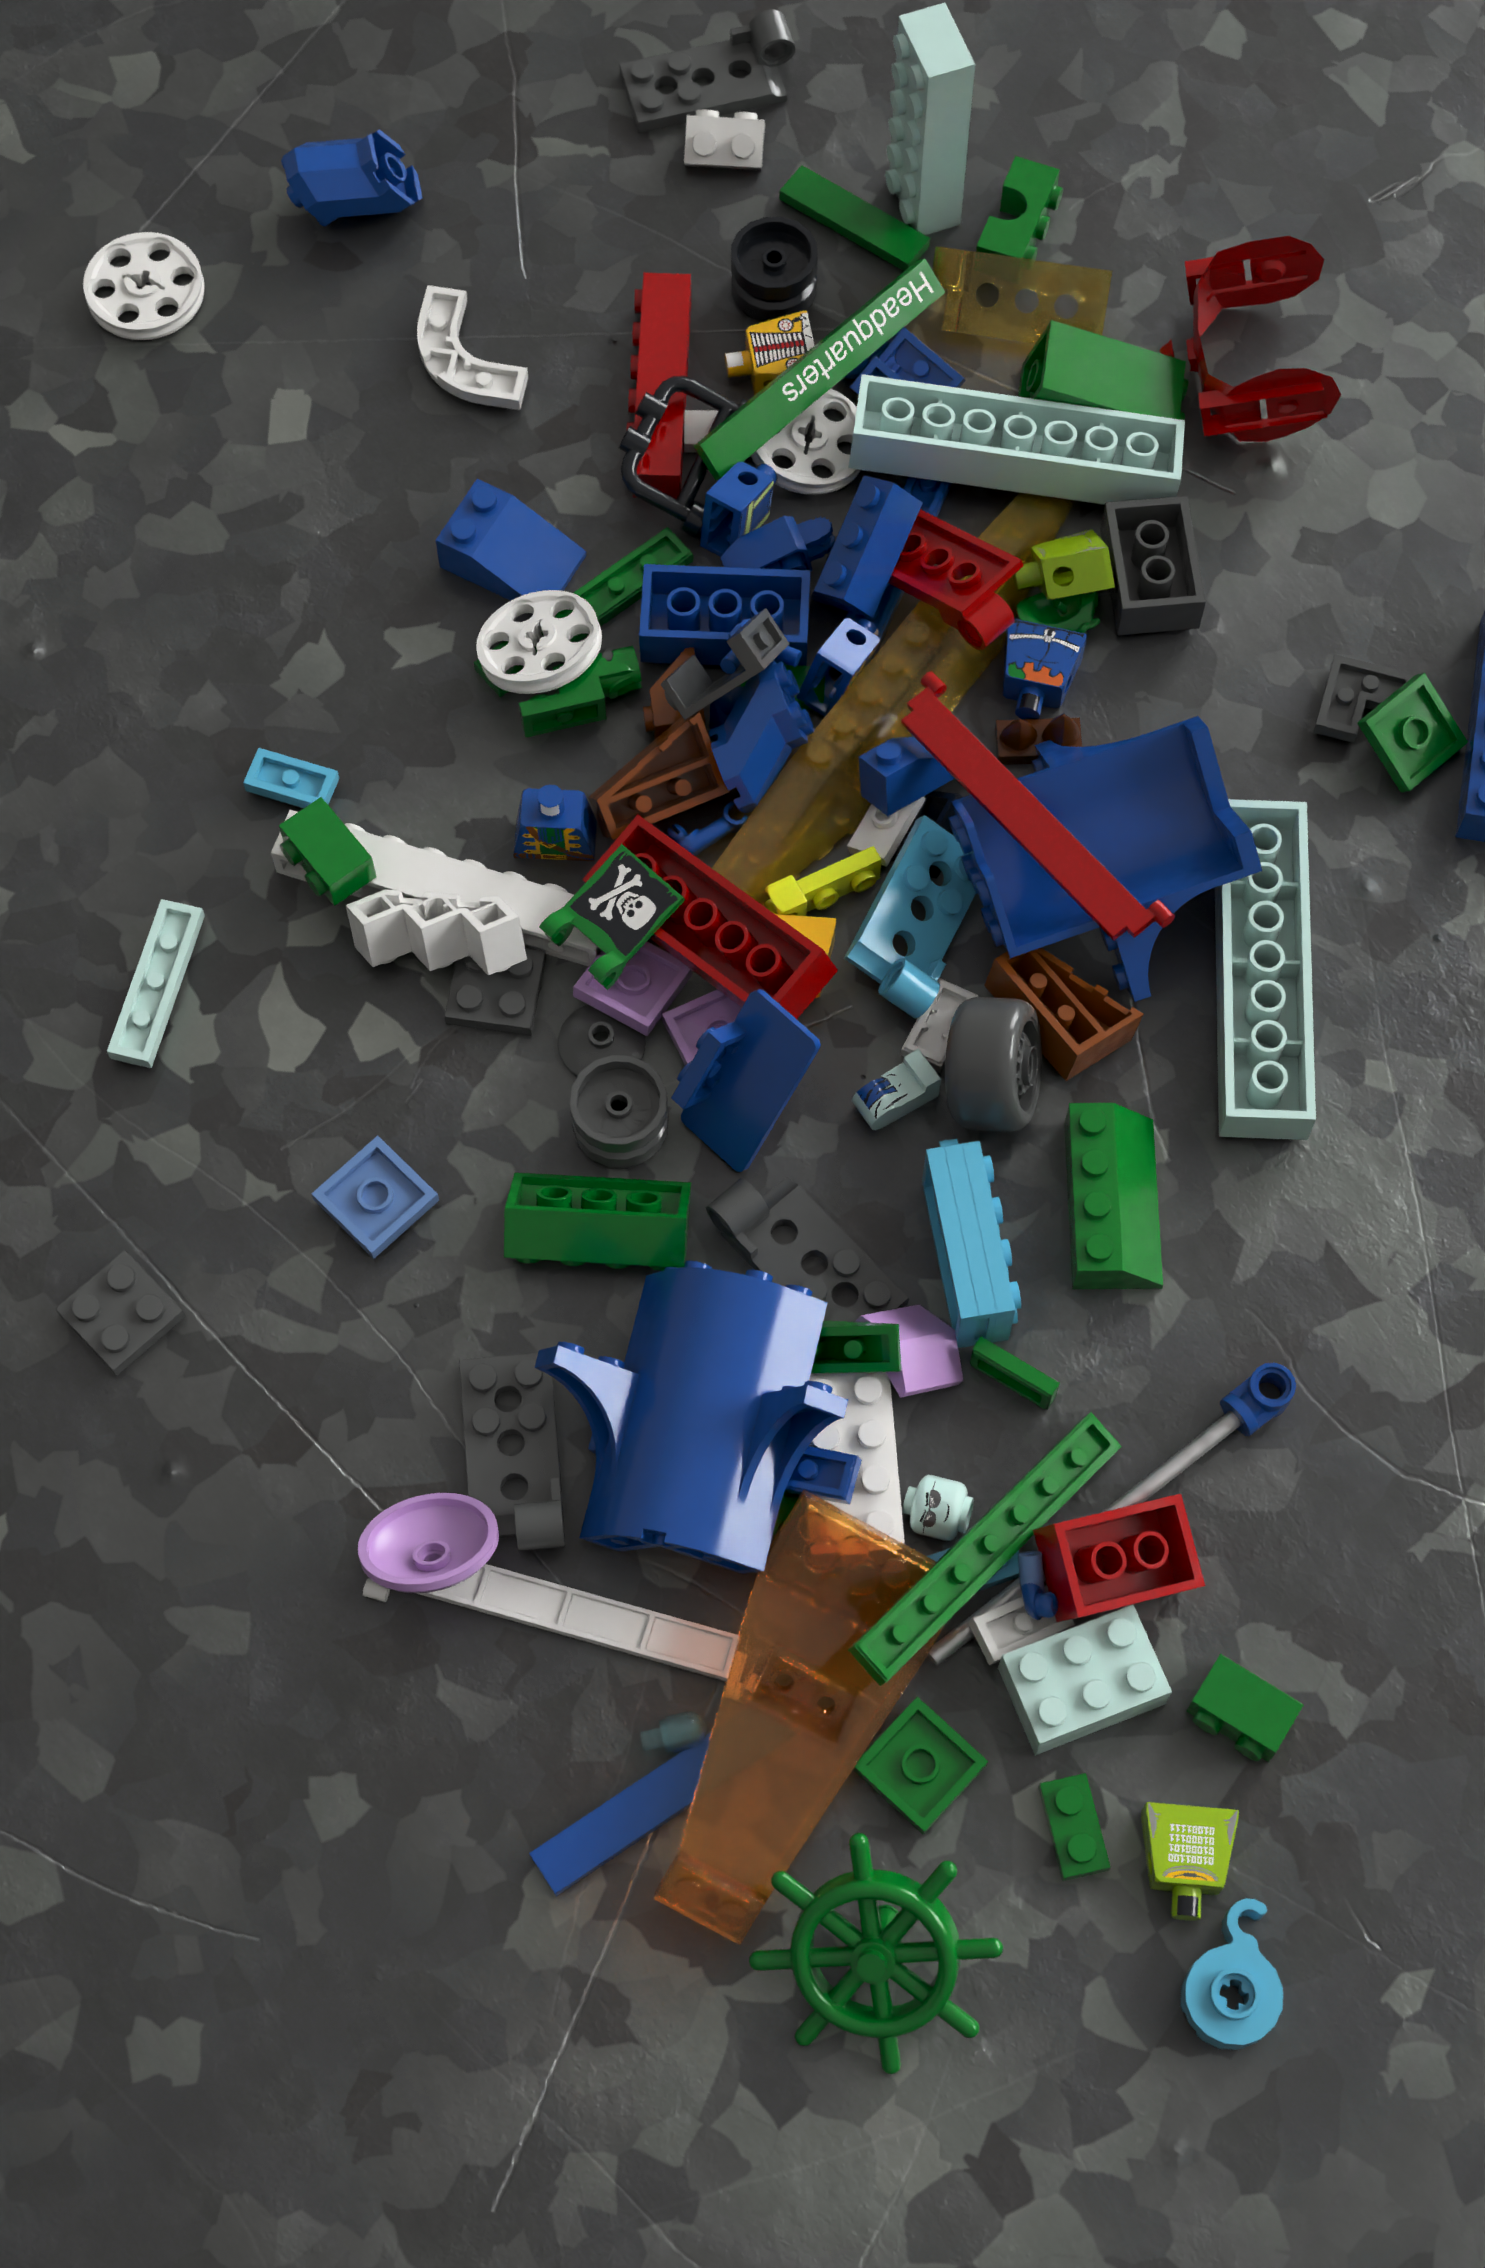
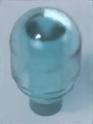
M686 1711L666 1716V1719L659 1720L660 1728L640 1732L644 1751L664 1746L666 1753L673 1752L676 1754L699 1747L705 1741L708 1729L705 1720L699 1714Z

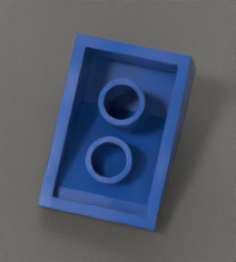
M476 479L435 540L440 568L510 601L537 591H564L587 556L586 550L515 496L479 479Z

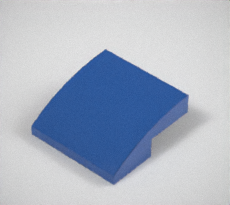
M903 327L879 357L875 355L850 388L859 395L862 374L960 388L966 380Z

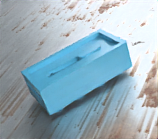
M957 1139L939 1141L940 1147L926 1149L922 1185L950 1324L955 1330L958 1348L974 1346L980 1336L992 1343L1009 1340L1012 1324L1018 1323L1017 1309L1021 1308V1296L1017 1281H1009L1008 1266H1012V1254L1008 1239H1000L999 1224H1003V1211L1000 1198H992L990 1182H994L991 1156H983L980 1141L958 1144Z

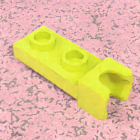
M871 846L797 881L793 875H790L768 885L764 889L770 898L764 905L768 910L779 915L807 916V912L815 908L818 910L826 909L843 895L852 891L863 892L872 887L880 879L882 859L875 847Z

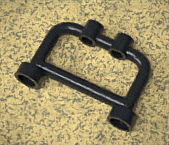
M672 376L659 385L654 395L648 392L644 394L635 412L642 420L637 430L629 426L619 445V449L626 452L620 470L622 481L632 494L681 520L680 530L695 537L702 526L704 505L696 501L695 497L708 472V468L699 454L677 499L643 482L637 475L638 464L674 393H685L718 411L708 434L744 405L748 399L743 397L738 404L692 378Z

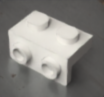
M696 110V116L687 115L684 165L762 170L765 121L757 119L758 114L752 112H735L734 118L719 117L718 111Z

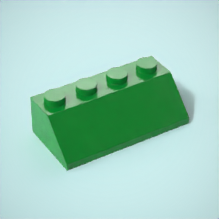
M1069 1103L1064 1129L1072 1289H1162L1163 1275L1153 1119L1116 1103Z
M515 1172L504 1208V1258H515L522 1263L554 1260L569 1266H579L586 1262L605 1263L608 1267L618 1269L626 1268L630 1265L650 1266L658 1271L665 1270V1267L682 1268L685 1265L691 1182Z

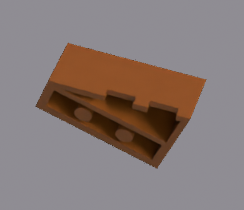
M696 712L685 720L683 717L679 718L594 791L588 799L603 837L614 840L619 837L637 814L653 824L730 791H728L722 779L701 714Z
M1038 948L1012 958L1005 952L994 959L984 986L994 998L1021 999L1028 1002L1035 1009L1041 1030L1042 1054L1065 1081H1068L1132 1040L1144 1015L1142 1012L1134 1007L1128 1010L1107 996L1108 990L1099 984L1093 987L1073 974L1074 968L1043 948Z

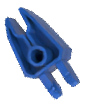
M782 516L737 538L720 558L724 567L812 571L811 561L824 557L825 554L829 555L835 542V535L832 533L833 526L829 519H826V517L822 518L821 516L800 524H796L793 516Z

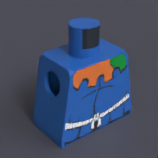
M1015 619V622L1007 629L1003 696L1007 699L1017 700L1015 709L1017 717L1020 719H1039L1042 706L1054 709L1061 707L1082 662L1087 634Z

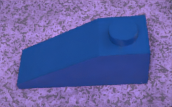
M915 737L891 738L859 756L861 796L886 816L897 812L955 779Z

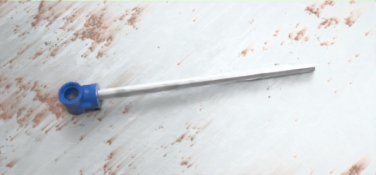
M1265 1363L1259 1366L1247 1380L1220 1400L1224 1416L1102 1512L1145 1502L1234 1430L1237 1429L1240 1433L1249 1437L1272 1418L1281 1415L1288 1407L1296 1390L1295 1378L1291 1371L1277 1363ZM1259 1384H1274L1279 1389L1281 1397L1277 1399L1266 1398L1261 1394ZM1020 1578L1012 1582L930 1647L926 1653L932 1662L938 1666L975 1637L969 1626V1622L973 1618L1022 1597Z

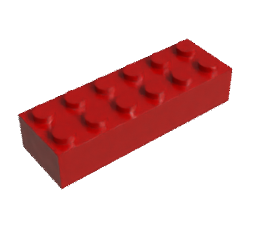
M638 814L582 879L586 883L616 849L623 844L685 899L650 939L740 1007H743L751 992L762 989L792 1016L798 1019L838 971L822 948Z

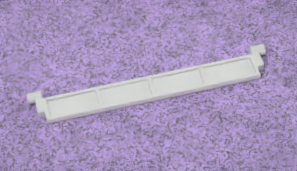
M485 1564L474 1575L457 1585L434 1592L416 1593L726 1681L722 1698L745 1704L750 1686L739 1683L746 1655L736 1652L740 1640V1635L488 1564ZM368 1578L364 1585L363 1596L386 1602L391 1589L383 1587Z

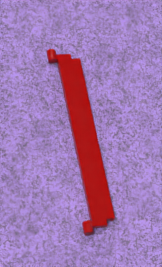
M933 671L926 673L922 677L920 683L925 689L907 702L908 709L911 712L901 720V724L1113 941L1126 931L1135 938L1155 921L1162 928H1165L1174 920L1175 915L1160 900L1153 902L1146 910L938 699L947 689L944 682Z

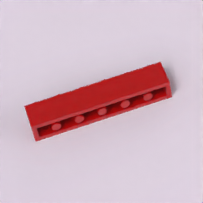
M643 273L642 289H635L634 310L635 313L641 314L640 322H633L632 344L633 346H639L638 355H631L630 378L637 380L636 388H629V413H635L644 394L648 392L654 395L656 389L666 379L672 376L688 377L692 304L691 274ZM682 392L674 393L671 396L668 406L637 467V475L643 482L677 499L682 489L684 419L687 394ZM635 414L634 422H627L626 431L629 426L637 430L642 418Z

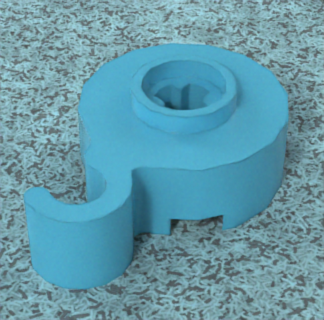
M1246 1898L1237 1901L1226 1912L1222 1921V1933L1228 1944L1208 1950L1189 1968L1181 1986V2008L1183 2013L1185 2012L1188 2023L1197 2032L1196 2035L1201 2040L1218 2049L1239 2050L1257 2043L1275 2027L1283 2009V1987L1276 1969L1260 1953L1255 1937L1243 1932L1238 1925V1918L1240 1916H1248L1258 1921L1267 1912L1266 1905L1256 1899ZM1230 1985L1237 1987L1238 1994L1243 1996L1244 2003H1238L1235 2009L1228 2008L1227 1999L1220 1996L1221 1988L1227 1990Z

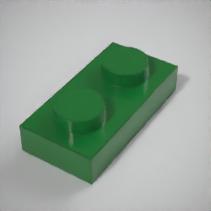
M1086 1773L1040 1783L1038 1789L1062 1881L1109 1871L1111 1866Z

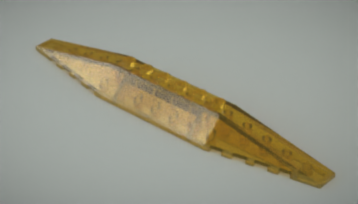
M1019 493L978 538L1021 559L1023 564L1033 562L1031 547L1055 539L1075 500ZM972 575L965 576V577H963V578L960 579V580L968 579V578H970ZM1012 576L995 593L1004 599L1011 608L1014 618L1017 619L1018 611L1016 605L1026 597L1029 589L1017 591ZM920 600L815 728V732L808 737L809 743L802 745L789 760L712 869L765 906L764 903L770 899L764 890L768 885L790 875H793L795 880L798 879L800 872L816 859L818 861L833 850V845L847 833L851 835L857 830L871 806V803L861 796L859 756L891 738L914 737L901 724V720L911 712L908 709L907 702L925 689L920 683L922 677L926 673L933 671L944 682L947 689L938 699L952 712L1001 651L1005 643L1007 630L984 650H977L963 639L957 629L943 622L938 609Z

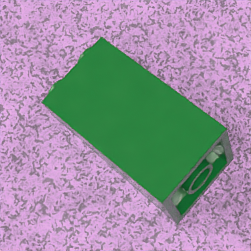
M1051 320L1022 364L1018 396L1185 420V413L1181 412V403L1187 393L1189 381L1184 378L1186 361Z

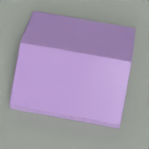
M921 1305L861 1315L856 1320V1322L899 1324L902 1370L886 1372L900 1398L956 1386L963 1381L955 1330Z

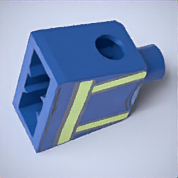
M737 462L707 491L700 540L701 547L721 557L737 538L764 525L770 514L773 486L778 479L772 467L766 464H759L754 468L745 462Z

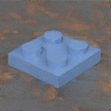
M378 1135L311 1193L313 1200L373 1259L439 1201L438 1194Z

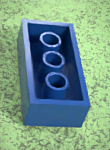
M644 564L639 629L641 662L673 663L685 648L694 647L695 656L701 665H720V662L731 650L726 641L732 629L738 623L752 618L766 608L790 643L788 646L802 651L798 665L807 666L811 570Z

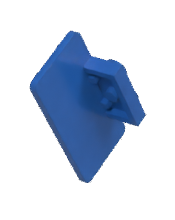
M762 989L755 990L749 994L733 1022L717 1029L711 1027L701 1035L696 1043V1048L699 1050L693 1060L680 1071L677 1077L680 1083L671 1097L683 1109L681 1113L683 1124L737 1172H742L750 1167L820 1049L819 1039Z

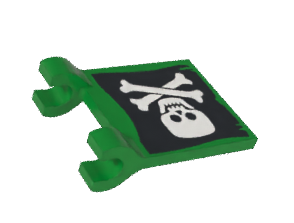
M621 844L565 906L550 914L540 924L539 928L559 947L570 936L573 928L576 927L601 949L605 955L598 958L588 971L594 976L595 980L608 990L618 980L627 962L676 911L685 899Z

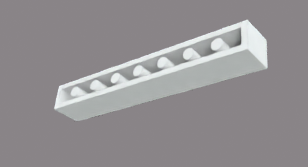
M289 810L285 821L298 812ZM345 823V826L372 857L377 876L351 895L364 898L385 889L401 890L403 898L422 899L424 892L459 894L460 901L480 903L479 900L482 896L500 897L519 916L525 948L545 950L548 955L588 967L601 951L576 927L573 928L570 936L559 947L539 928L540 924L550 914L564 907L574 896V894L568 893L561 886L551 883L544 885L534 883L516 872H497L487 869L482 863L472 859L457 860L447 857L443 852L432 847L417 848L407 845L398 837L391 835L380 837L367 833L360 826ZM280 832L271 851L276 872L306 881L304 875L307 872L299 863L293 866L282 853L279 846L283 843Z

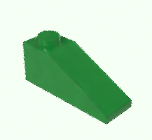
M823 1320L811 1373L897 1372L902 1370L899 1324Z

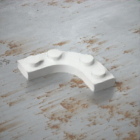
M427 285L417 324L419 353L429 375L444 390L460 399L482 405L520 410L528 381V369L487 362L475 358L468 353L459 341V331L467 304L466 291Z

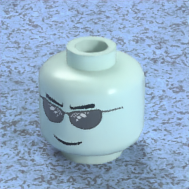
M926 1475L921 1479L917 1488L908 1487L902 1512L910 1515V1527L915 1533L944 1541H952L959 1532L966 1533L973 1510L974 1498L968 1496L967 1488L961 1482L934 1475Z

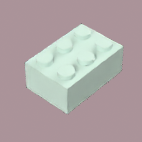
M1133 1604L1003 1654L998 1666L1034 1755L1163 1706L1172 1693Z

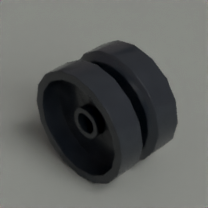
M763 217L749 222L736 234L731 245L732 296L742 311L752 318L765 322L805 311L811 306L817 293L818 263L817 243L811 232L799 222L788 218Z

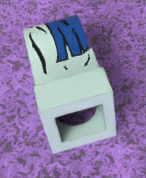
M916 1049L904 1057L903 1063L881 1075V1078L875 1079L859 1089L851 1101L871 1129L878 1130L938 1097L941 1078L921 1051Z

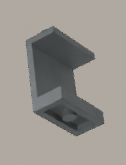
M766 608L754 615L726 641L741 663L733 674H726L713 682L696 656L692 655L660 684L665 691L667 702L674 710L680 712L684 720L764 670L790 644Z

